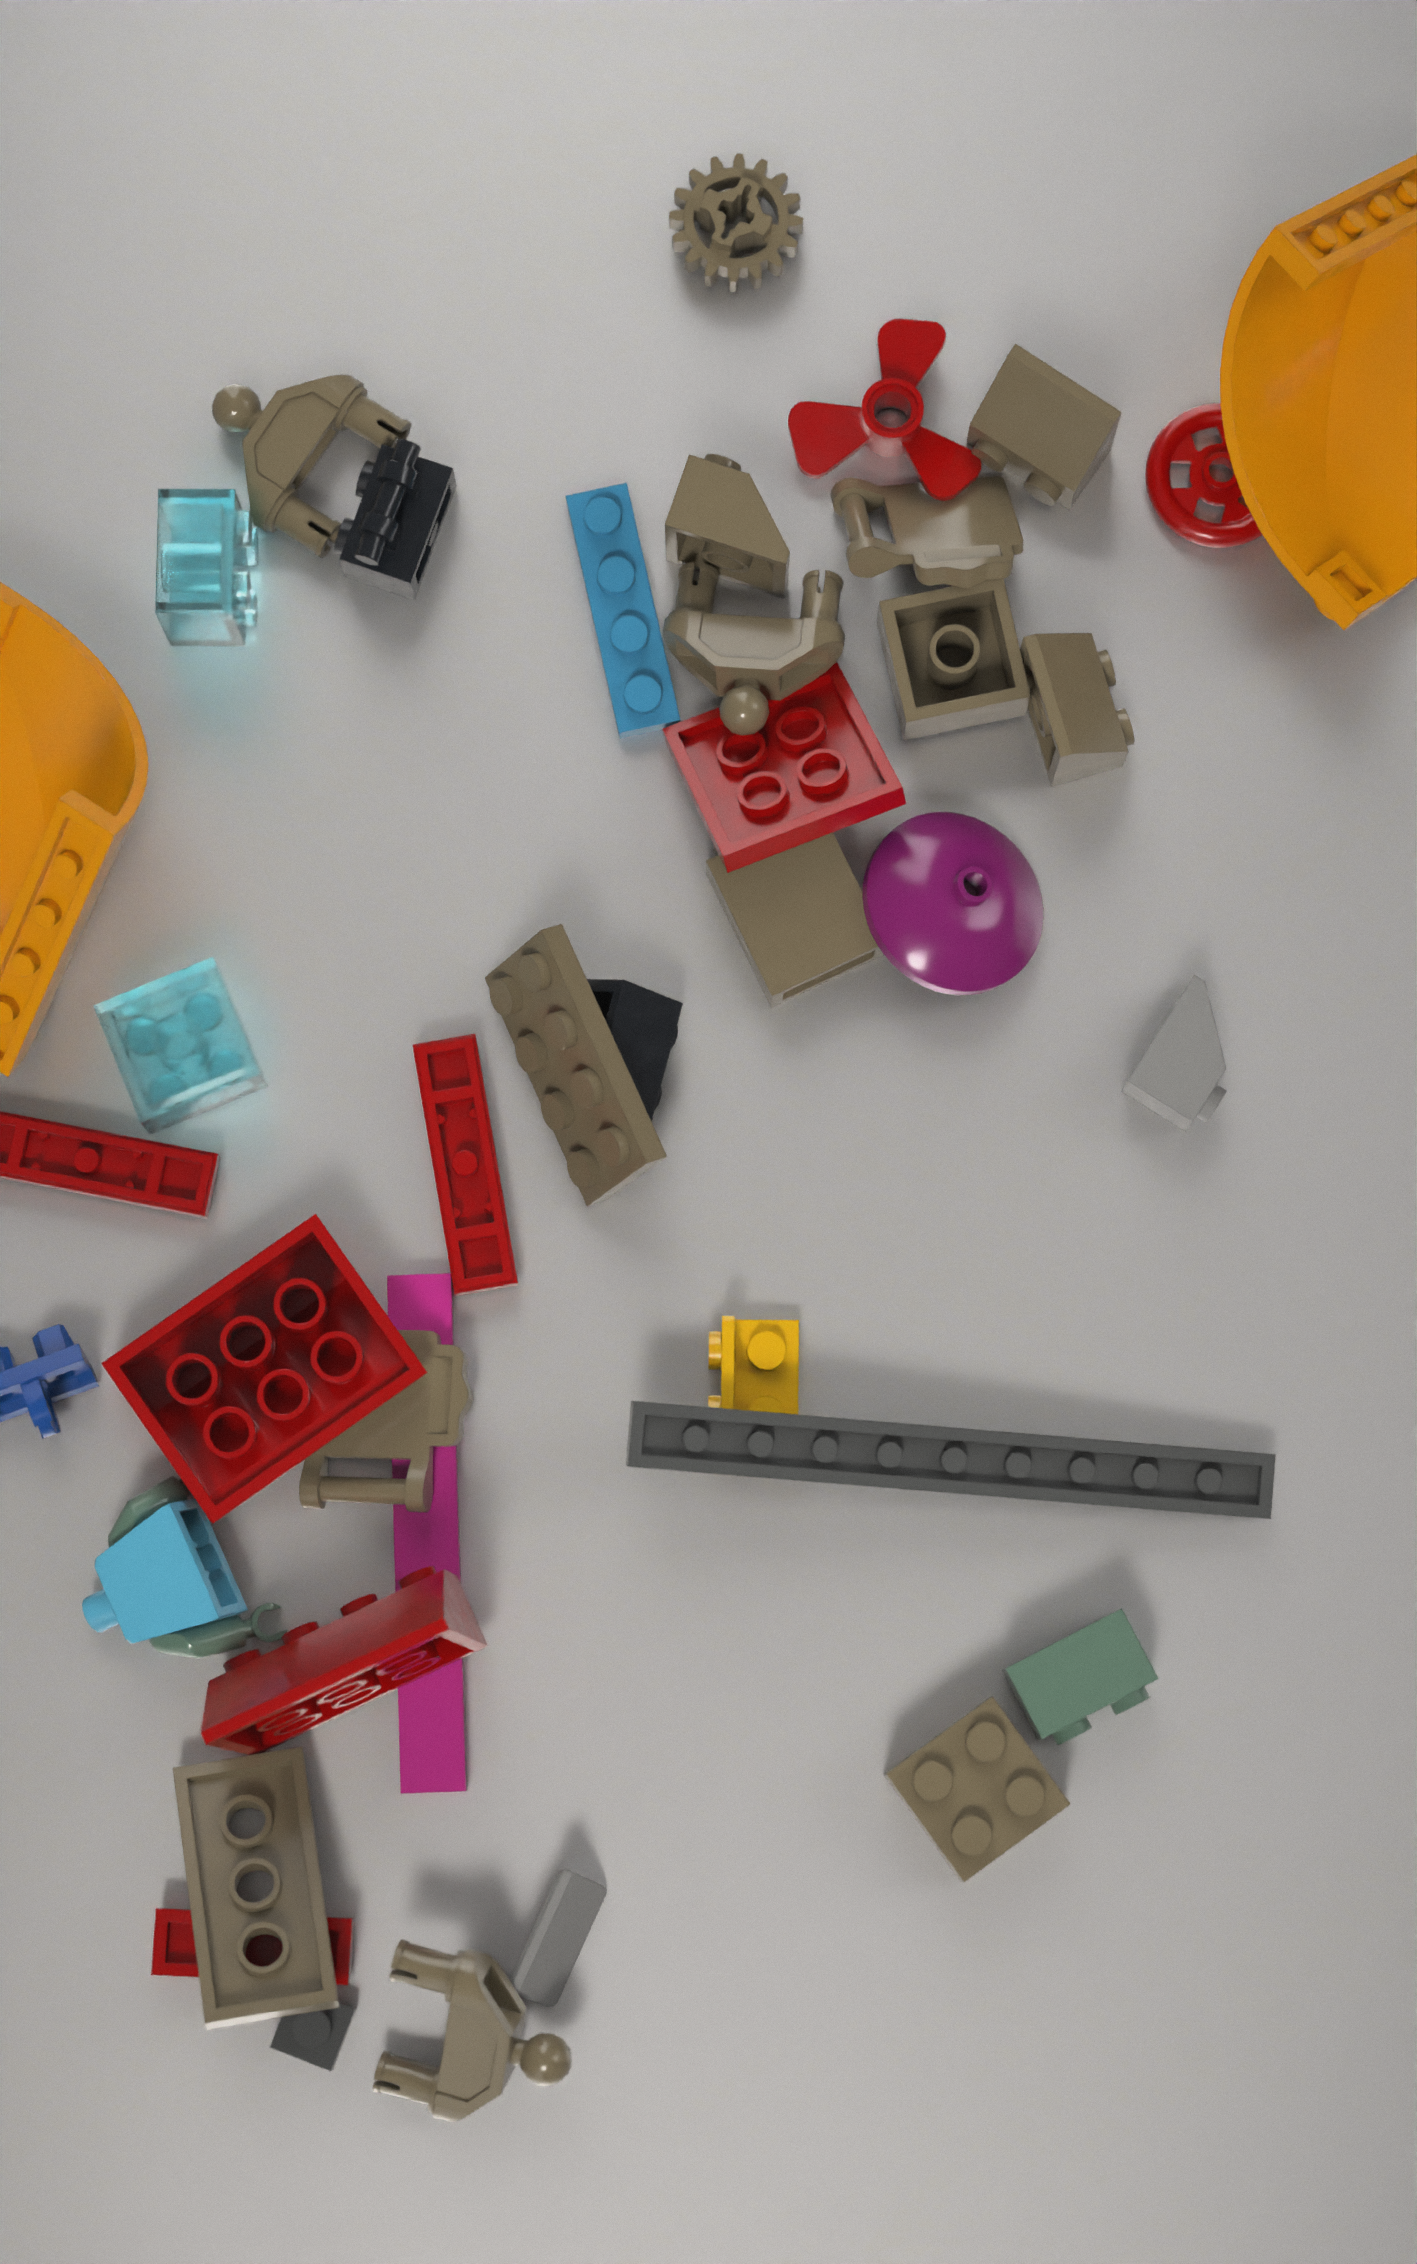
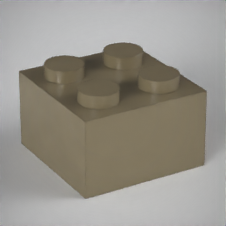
M1004 579L987 580L968 589L951 586L879 601L876 622L903 741L1026 715L1031 695Z
M993 1696L987 1698L883 1774L960 1882H966L1070 1805V1802Z

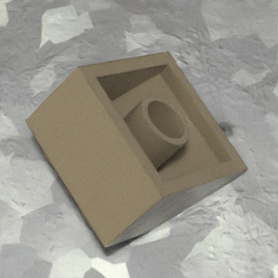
M1015 344L1007 355L969 425L966 443L973 447L971 450L972 454L978 457L986 467L997 472H1002L1005 468L1024 480V488L1040 502L1049 506H1054L1057 502L1070 510L1110 453L1122 412Z
M689 454L665 522L666 560L679 565L695 562V570L700 571V564L706 563L718 571L719 578L784 598L788 589L790 551L749 473L742 472L741 466L727 457L707 454L702 459Z
M1047 633L1023 637L1020 651L1031 695L1027 711L1051 787L1123 767L1129 752L1127 746L1134 744V734L1125 708L1116 710L1109 687L1116 685V678L1108 651L1106 649L1097 651L1092 633Z

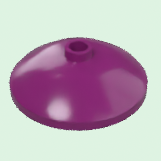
M932 812L915 816L893 829L878 844L867 864L863 880L862 899L870 932L876 944L891 964L919 985L949 995L969 996L982 994L1010 981L1027 965L1035 953L1042 934L1044 907L1039 883L1029 862L1018 847L1006 835L988 823L972 816L954 812ZM963 881H968L974 886L977 896H973L966 891Z

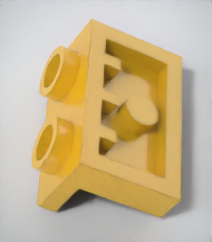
M722 1316V1331H709V1370H721V1395H708V1407L798 1414L799 1320L735 1319V1316Z

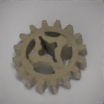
M737 153L733 160V167L724 168L717 156L711 158V174L706 177L700 171L693 168L689 172V184L692 191L685 188H676L674 204L680 209L669 212V228L679 231L672 236L673 251H689L684 258V269L690 273L701 266L705 268V285L709 287L717 281L719 276L726 277L730 292H736L740 278L748 277L755 289L761 288L762 271L766 269L771 274L780 277L783 274L784 268L780 255L795 258L798 253V242L792 236L803 234V217L793 215L800 210L799 194L789 193L783 195L787 189L788 176L783 172L769 179L767 177V160L761 159L752 170L745 168L743 154ZM763 198L773 208L778 225L773 223L772 216L763 213L761 209ZM747 207L746 223L739 222L735 229L730 230L726 238V223L733 224L737 217L742 216ZM695 221L700 223L701 230L710 233L711 245L709 248L699 238L695 229ZM754 253V255H751V256H748V257H743V256H746V255H748V254Z

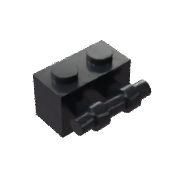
M398 439L395 448L381 445L376 462L369 460L365 462L359 475L355 493L357 497L362 498L354 520L347 517L343 520L336 538L334 553L341 555L339 560L345 577L415 600L457 486L452 467L419 457L420 446L405 439Z

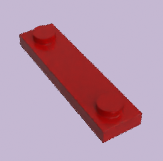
M470 1034L412 1044L455 1296H462L519 1286L476 1035Z
M0 1111L1 1179L205 1219L208 1218L221 1158L219 1154Z

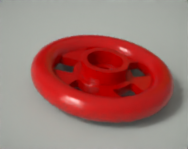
M1220 403L1193 407L1169 421L1152 443L1145 469L1148 496L1159 518L1178 536L1205 547H1236L1261 537L1262 533L1247 507L1238 502L1243 495L1233 472L1227 449ZM1216 428L1222 444H1212L1198 451L1192 435L1202 430ZM1188 463L1190 465L1188 473L1190 488H1172L1170 481L1171 464ZM1217 464L1225 465L1230 469L1232 478L1225 482H1218L1211 477L1209 469ZM1201 500L1209 505L1223 506L1224 512L1221 522H1208L1194 516L1197 502Z

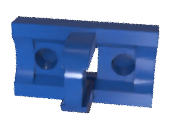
M61 1324L38 1331L32 1338L38 1356L37 1359L16 1366L14 1356L9 1348L0 1347V1423L29 1412L34 1427L38 1426L42 1439L61 1432L54 1407L55 1402L99 1387L95 1371L79 1343L74 1344L65 1327Z

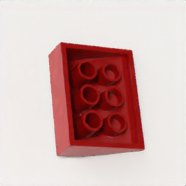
M316 1214L101 1363L212 1524L222 1519L428 1374Z
M434 1566L419 1569L400 1579L398 1583L401 1590L380 1600H378L376 1594L357 1598L340 1608L343 1617L321 1628L317 1621L303 1624L285 1633L281 1637L284 1645L262 1656L259 1649H254L226 1661L223 1664L226 1673L208 1681L200 1731L205 1745L246 1755L263 1753L487 1647L486 1640L458 1576L445 1569L436 1572Z

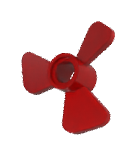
M893 319L886 322L880 328L877 337V349L881 380L874 383L866 391L861 407L813 401H801L792 407L788 416V431L797 466L806 477L819 479L827 475L865 445L872 452L884 457H897L906 454L924 489L936 500L948 501L955 498L979 477L982 466L981 460L972 454L970 449L922 426L924 403L917 387L945 345L946 332L941 324L925 320ZM884 408H897L907 416L908 421L900 427L889 428L880 424L875 415Z

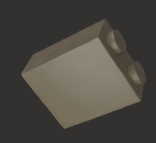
M834 833L827 834L727 873L716 848L712 849L714 857L706 860V875L771 1008L884 955L876 944L867 924L862 890Z

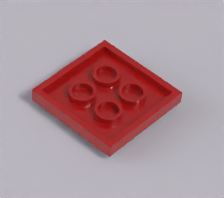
M837 662L821 676L784 699L767 700L769 703V716L764 727L755 734L742 736L732 733L723 724L720 718L719 707L662 729L668 750L727 873L906 804L903 787Z

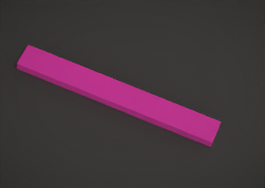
M451 1273L387 1276L388 1317L397 1330L433 1331L440 1336L441 1344L454 1345ZM457 1445L453 1447H434L433 1499L429 1512H409L404 1504H393L395 1592L401 1590L398 1583L400 1579L428 1566H434L436 1572L445 1569L457 1575L461 1583ZM392 1460V1478L406 1479L410 1460ZM462 1658L398 1689L401 1794L467 1791L464 1668Z

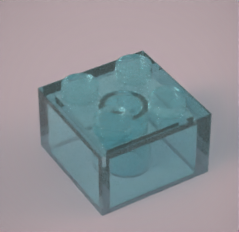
M158 489L155 613L170 646H246V627H256L257 593L256 589H251L250 573L247 572V566L258 565L257 528H252L251 510H242L235 489Z
M213 957L93 1005L139 1121L150 1135L268 1087L226 981Z

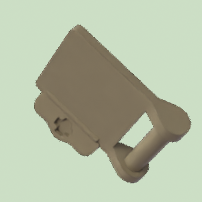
M1000 476L979 477L955 498L948 501L932 498L926 492L922 483L879 486L853 477L842 479L831 490L830 496L834 511L838 516L843 517L850 542L846 550L849 570L853 575L860 578H872L896 566L913 564L915 576L921 584L927 586L948 584L968 589L987 580H1001L1009 577L1012 573L1014 555L1023 552L1021 530L1005 479ZM883 506L893 543L873 536L868 517L869 512Z
M398 1330L428 1374L305 1459L299 1483V1497L302 1507L323 1509L326 1502L404 1504L409 1512H429L433 1499L434 1447H453L461 1442L464 1434V1419L474 1400L473 1391L467 1380L468 1358L466 1354L455 1345L441 1344L440 1336L433 1331ZM328 1458L410 1460L406 1479L328 1476Z

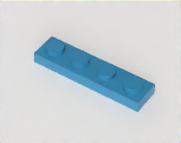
M627 483L567 495V508L619 739L660 731L663 728L679 723V711Z

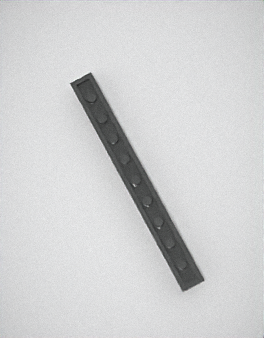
M631 1401L626 1466L1271 1519L1276 1454Z

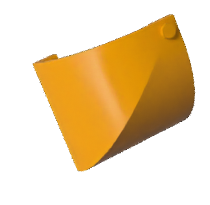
M1417 154L1276 225L1257 250L1241 280L1230 310L1223 340L1220 367L1222 421L1233 472L1245 503L1260 532L1278 559L1311 595L1317 609L1325 617L1335 621L1344 631L1386 603L1417 579Z
M0 582V1073L9 1077L24 1060L38 1036L141 803L147 785L149 765L147 746L140 722L129 699L116 679L74 634L31 601Z

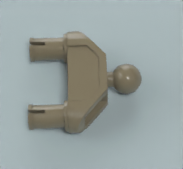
M351 375L328 376L278 390L264 410H261V402L257 394L249 387L240 384L228 385L216 393L212 403L213 417L222 429L233 433L249 431L243 439L242 445L253 524L265 532L271 531L273 533L279 529L314 551L320 558L325 557L331 550V547L327 545L328 540L335 544L341 523L337 520H332L298 498L299 490L339 431L343 432L348 428L378 448H381L382 444L395 448L397 439L406 440L412 423L406 419L403 420L368 398V390L364 388V384Z
M695 562L684 564L680 567L678 573L679 585L676 608L665 618L662 634L664 641L671 653L692 675L718 697H723L719 707L720 718L723 724L735 734L742 736L755 734L764 727L770 711L767 700L784 699L825 673L841 656L844 648L845 634L837 620L843 580L838 574L826 570L824 589L821 593V589L818 587L819 570L806 573L803 577L801 613L798 619L712 614L715 589L719 578L718 571L711 565L701 563L697 584V581L693 579Z
M400 1940L391 1964L393 1969L390 1972V1981L396 1983L403 1982L445 1994V2001L450 2002L442 2058L439 2066H435L384 2050L375 2071L373 2092H383L428 2105V2112L433 2113V2117L456 2122L501 2095L516 2065L521 2066V2071L529 2081L541 2086H552L568 2075L572 2064L571 2050L562 2038L550 2033H540L528 2041L522 2039L527 2007L504 1970L489 1954L466 1949L465 1951L459 1950L455 1956L415 1945L407 1940Z

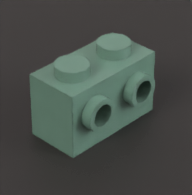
M1122 1608L1001 1670L1037 1740L1044 1739L1052 1734L1057 1745L1091 1729L1092 1726L1087 1716L1110 1704L1116 1716L1149 1699L1150 1696L1144 1686L1159 1679Z

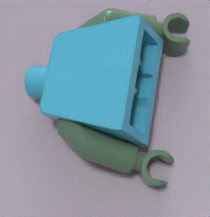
M172 1476L127 1501L108 1535L109 1548L95 1559L94 1567L104 1589L83 1599V1613L92 1629L102 1633L119 1624L125 1639L131 1644L149 1640L159 1653L194 1659H202L245 1647L247 1639L253 1637L265 1643L275 1642L287 1633V1630H284L274 1635H266L258 1627V1618L261 1613L282 1608L277 1604H263L252 1612L250 1618L241 1620L238 1614L247 1611L248 1608L207 1515L195 1498L188 1499V1496L192 1494L182 1479L178 1480Z

